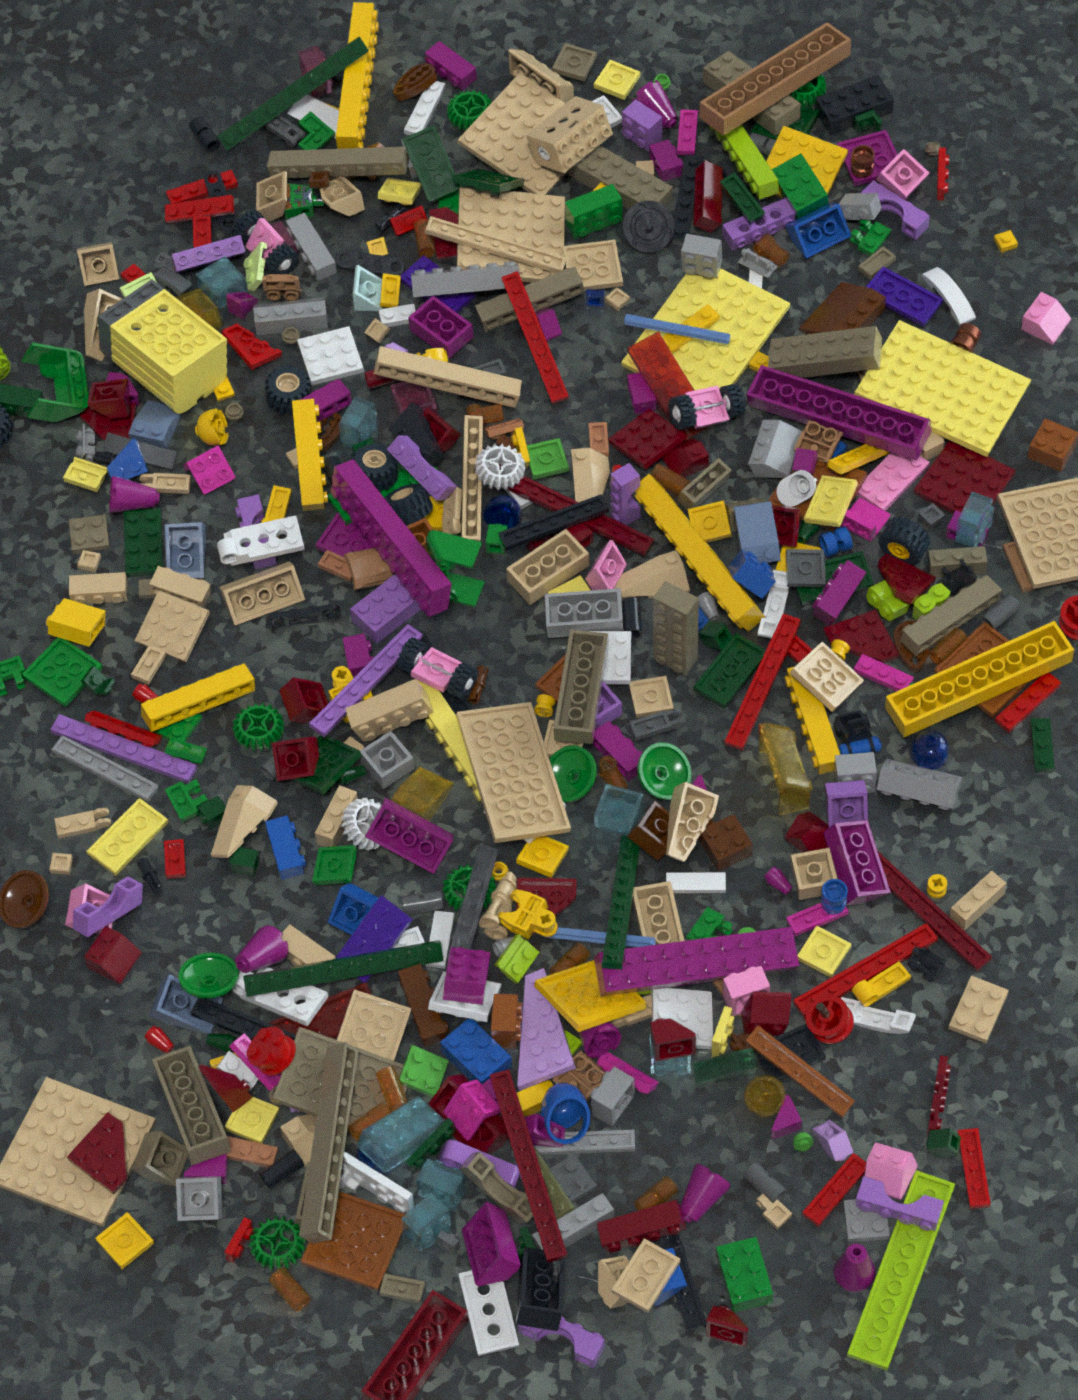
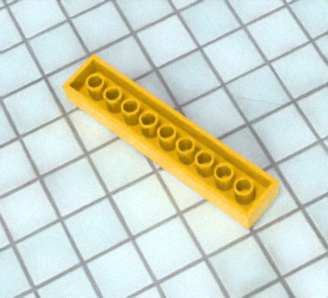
M353 2L348 44L360 36L369 52L351 63L344 70L336 131L337 149L364 148V144L361 141L365 139V128L363 127L367 125V115H365V112H368L369 109L367 98H370V88L368 87L372 85V75L370 73L374 70L372 58H375V48L373 47L377 45V35L375 33L379 30V22H376L378 12L374 10V3Z
M650 474L640 481V487L635 490V498L645 507L646 512L653 517L657 526L664 531L665 536L675 545V549L686 559V563L697 573V577L707 586L708 591L718 600L717 602L726 610L730 619L740 629L744 627L749 632L761 622V618H766L742 586L732 578L727 567L662 485Z
M1053 621L886 696L885 709L902 736L907 737L1072 662L1074 649L1057 623Z

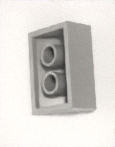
M763 420L748 463L754 476L767 478H786L789 476L794 463V448L802 431L781 420Z

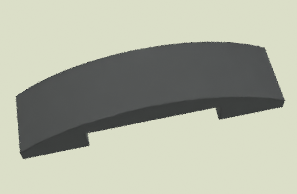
M107 432L103 450L118 455L132 439ZM137 441L145 463L173 469L177 451Z

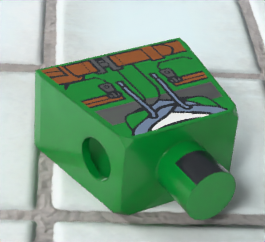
M287 184V202L284 210L286 220L305 213L307 217H313L314 206H324L322 197L314 196L313 188H310L309 185Z

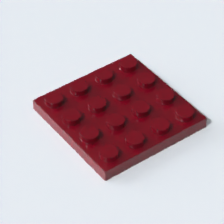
M949 440L914 488L913 494L934 503L952 514L957 510L975 518L984 519L997 501L998 494L1004 491L1014 477L1016 470L989 456L986 457Z

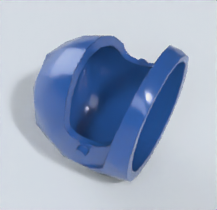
M564 1082L554 1084L546 1091L541 1102V1116L544 1117L545 1128L549 1137L554 1142L563 1145L579 1141L586 1134L590 1125V1110L585 1096L576 1086ZM581 1116L583 1117L582 1129L571 1139L563 1140L557 1138L550 1130V1121L567 1129L575 1125L581 1119Z

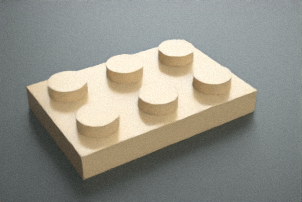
M971 976L949 1024V1029L987 1043L1009 990Z
M644 1239L613 1286L612 1293L649 1313L681 1262V1259Z

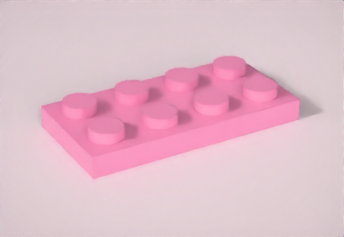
M891 452L867 476L856 495L886 511L929 467L930 462L919 456L918 460H914Z

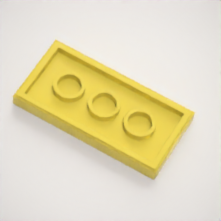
M139 798L86 851L87 855L116 876L166 826L168 819Z

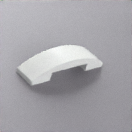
M936 267L922 274L923 279L930 288H935L950 307L951 315L959 325L976 319L966 297L947 273Z
M773 570L776 582L769 590L763 613L766 618H761L757 636L772 638L784 613L790 587H787V574L783 571Z
M841 997L854 1016V1024L870 1030L893 1034L909 1033L916 1017L914 1013L896 1010L893 1013L864 1007L860 1001Z

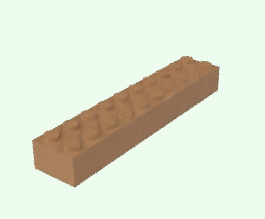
M828 22L700 101L699 118L724 136L849 57L851 53V39Z

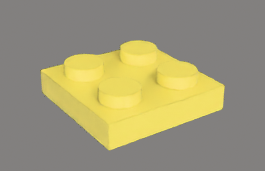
M609 60L594 82V88L625 100L640 78L641 72Z
M387 178L378 192V199L385 202L393 201L399 202L402 205H412L421 190V183Z
M816 926L799 952L798 961L832 978L849 952L851 943Z
M724 1006L712 1039L711 1058L715 1060H720L721 1054L725 1055L728 1047V1036L731 1037L735 1027L733 1025L735 1017L732 1016V1008Z
M253 1097L235 1112H232L225 1125V1130L250 1141L263 1144L280 1109L277 1106Z

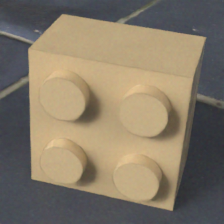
M830 848L791 855L790 866L799 900L822 896L823 884L830 879H837Z

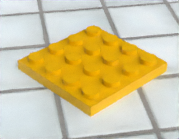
M783 126L766 161L769 167L773 169L802 153L821 185L829 194L848 154V149ZM780 192L774 194V196L784 199Z
M594 960L537 979L534 987L578 1032L646 1009V1001L637 992L601 997Z

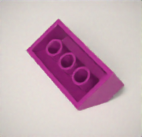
M384 798L365 835L366 838L433 874L450 847L454 836L452 833L387 798Z
M868 820L835 823L823 832L827 846L830 848L837 878L847 886V905L863 904L891 893Z
M485 1202L461 1229L475 1285L477 1286L508 1280L521 1266L506 1211Z

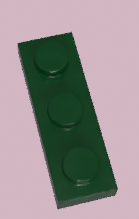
M735 172L720 181L721 187L749 224L765 216L764 210Z
M1031 718L1034 773L1054 772L1050 718Z
M449 1118L405 1161L407 1167L413 1173L417 1169H422L427 1162L426 1160L431 1155L437 1154L441 1149V1145L455 1135V1124Z

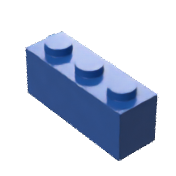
M288 815L265 821L281 880L304 874L303 866H306L304 856L299 855L298 852L301 849L299 839H295L293 835L296 833L294 822H289Z

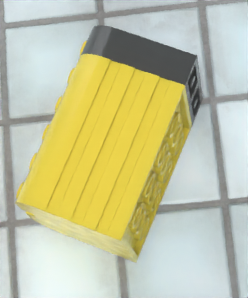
M153 279L98 315L100 351L175 413L181 414L197 404V400L200 397L206 398L214 392L213 389L224 381L227 374V338Z

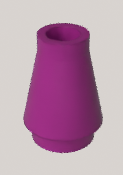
M776 867L770 869L764 876L767 884L785 896L793 889V886L788 882L782 871Z

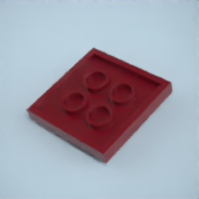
M647 409L608 438L611 446L642 468L647 469L683 442L686 436L685 433L674 428L671 423L654 411Z

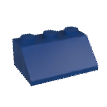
M829 203L785 225L791 241L805 258L851 237L839 203Z
M352 883L341 887L327 923L352 935L376 903L378 897Z

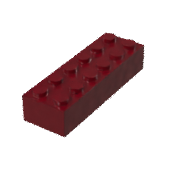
M432 1290L362 1389L363 1400H414L469 1321L468 1311Z

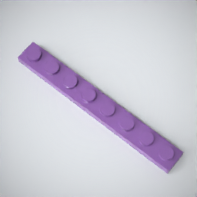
M407 624L309 723V727L325 737L347 715L345 708L359 703L394 668L398 662L397 658L400 657L398 655L402 651V647L405 646V642H408V639L411 637L421 640L423 634Z
M60 714L50 729L52 734L60 737L63 735L79 744L187 784L191 781L197 770L196 764L172 757L169 754Z

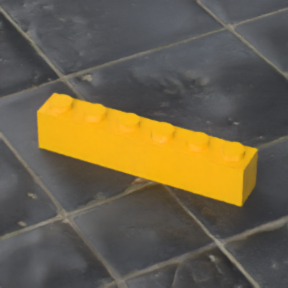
M314 399L292 401L302 509L303 511L325 509V503H328L327 491L323 492V485H326V476L321 472V468H325L324 457H320V450H323L322 439H318V433H321V425L316 420V416H320L319 405H315Z
M243 663L208 678L198 680L193 684L183 686L170 693H165L160 697L147 700L141 704V716L151 732L254 692L255 679Z
M794 667L787 668V676L784 677L785 685L787 688L790 687V699L792 704L795 703L796 705L795 714L797 719L801 720L800 728L802 735H806L807 750L812 752V765L814 768H817L819 774L834 771L835 755H840L824 705L790 674Z

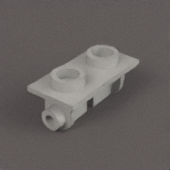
M749 248L742 250L741 255L743 256L738 261L739 264L767 279L778 267L772 260L769 261L762 256H758Z
M83 424L81 429L76 432V441H78L76 456L93 462L95 446L90 445L95 444V432L92 428L85 429V424Z

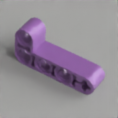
M448 1140L441 1149L435 1167L442 1172L452 1173L455 1169L459 1170L471 1153L479 1152L480 1150L455 1140ZM480 1151L495 1165V1170L499 1176L515 1188L520 1175L518 1167Z

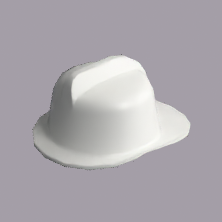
M804 470L796 471L787 476L777 486L779 501L785 506L790 507L804 502L814 494L817 479Z

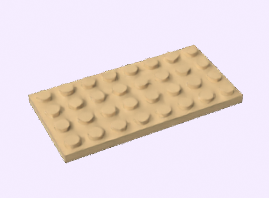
M531 702L457 712L456 718L494 843L570 832L571 826Z

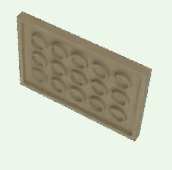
M299 1027L294 1040L296 1045L294 1058L290 1065L282 1072L272 1101L317 1117L327 1046L343 1042ZM355 1047L359 1052L348 1129L388 1143L407 1090L406 1086L397 1083L403 1064Z

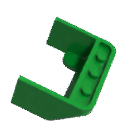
M32 342L23 356L22 362L39 365L40 373L44 377L54 379L56 401L38 398L30 410L28 418L59 422L84 412L88 407L89 397L83 355L77 350Z
M430 530L426 537L427 553L452 584L449 602L476 607L485 581L449 571L453 570L455 565L472 569L482 542Z

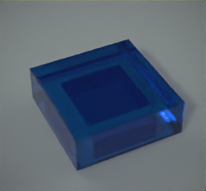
M586 289V305L604 306V290Z

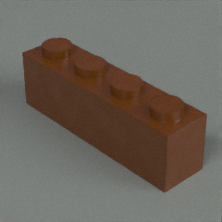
M421 964L399 970V981L408 1006L412 1008L411 1014L424 1048L440 1043L447 1037L446 1033L449 1032L446 1021L441 1020L440 1016L443 1013L428 1009L434 988L428 985L430 978L427 970H423Z

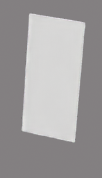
M308 94L297 101L287 113L301 120L311 111L329 126L336 135L339 110Z

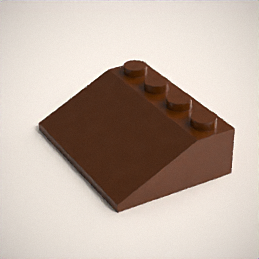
M841 282L799 327V331L804 334H815L870 327L885 311L886 297L872 288Z

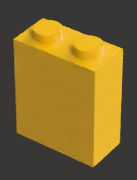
M64 598L60 604L56 605L53 614L47 618L48 634L90 647L105 626V610Z

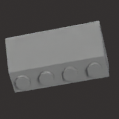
M325 297L255 304L253 307L257 335L283 333L288 327H294L298 331L328 328Z
M887 758L881 767L876 790H880L885 795L896 794L900 795V798L904 800L915 799L924 805H930L931 803L938 805V808L949 810V808L953 809L962 777Z

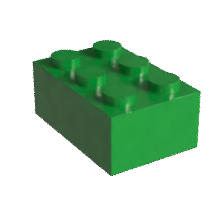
M802 153L771 169L778 179L779 192L788 201L797 219L829 204L827 192Z
M614 184L565 202V224L574 239L584 237L587 234L600 231L605 227L623 221L622 198Z
M757 1237L716 1246V1259L731 1311L736 1313L773 1304V1291Z

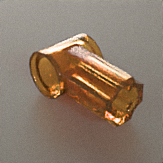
M767 233L753 244V250L758 256H766L778 266H783L790 256V253L777 245L775 239Z
M472 404L466 408V415L483 416V425L489 422L504 420L501 404L485 407Z
M607 755L600 759L598 773L605 780L612 795L619 796L628 790V786L616 766L615 758ZM609 766L611 769H605L604 767Z

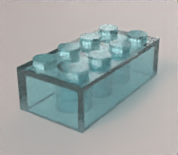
M417 1096L362 1130L357 1147L386 1173L407 1160L445 1120L424 1100Z

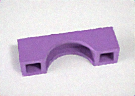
M873 180L861 192L878 193L882 207L880 211L888 210L898 214L902 219V232L916 240L929 227L930 216L925 211L916 208L912 203L889 191L882 184H878Z
M397 436L387 450L436 500H446L457 486L444 473L436 470L422 457L419 451L420 448L408 436Z
M628 463L611 473L610 506L612 511L610 515L612 519L624 525H628L640 518V506L631 496L640 487V475Z
M259 494L237 499L238 507H235L237 518L242 520V522H239L240 528L259 524L264 518ZM262 538L259 542L266 543L268 539ZM244 542L245 547L250 545L249 542ZM276 556L249 562L254 564L255 569L277 564Z
M128 876L114 885L111 895L101 906L97 907L87 901L73 909V929L89 937L142 904L143 884Z
M863 1176L855 1206L864 1212L872 1211L884 1218L898 1219L903 1224H914L926 1231H936L944 1201L923 1195L914 1203L900 1204L893 1201L886 1194L884 1182Z
M561 1317L558 1331L518 1325V1332L535 1341H539L541 1338L551 1334L566 1337L574 1346L575 1360L593 1369L605 1348V1339L599 1333H590L584 1330V1327L578 1323L571 1324L565 1321L564 1317Z

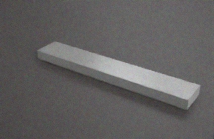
M63 735L51 749L52 753L147 803L159 788L152 781Z
M634 1130L587 1131L579 1141L573 1144H566L561 1148L534 1145L533 1147L537 1149L540 1155L635 1151ZM565 1132L564 1140L573 1138L579 1132Z

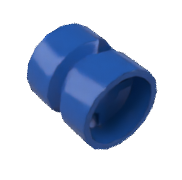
M845 526L835 529L833 533L829 531L819 535L820 546L827 558L837 555L838 551L845 552L853 548L850 533Z
M830 879L823 884L821 907L828 914H839L846 908L848 890L843 881Z

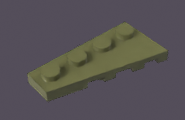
M534 1147L555 1217L558 1220L575 1210V1207Z

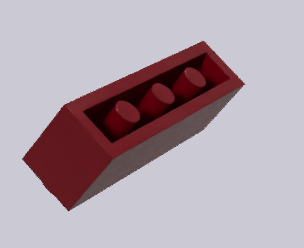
M705 160L695 169L693 225L712 233L722 223L723 190L720 181L723 180V168Z
M677 1200L597 1223L601 1245L606 1252L610 1253L618 1252L621 1248L628 1246H639L644 1239L657 1241L662 1236L677 1235L682 1230H686L681 1206Z

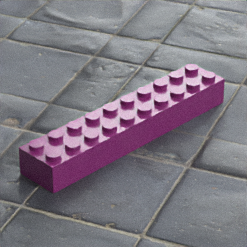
M763 365L760 366L746 394L748 404L751 407L806 425L811 420L819 425H823V427L834 428L838 432H843V437L914 460H918L932 431L930 419Z
M354 459L334 466L331 488L332 496L340 502L342 509L347 511L352 522L357 524L361 533L368 538L371 546L378 551L381 559L385 560L389 565L391 572L396 574L401 585L406 587L410 596L417 601L420 609L428 617L447 610L452 584Z
M792 927L625 949L622 970L602 968L603 952H599L594 957L601 997L720 981L729 974H738L750 967L762 966L765 974L793 971L799 967Z

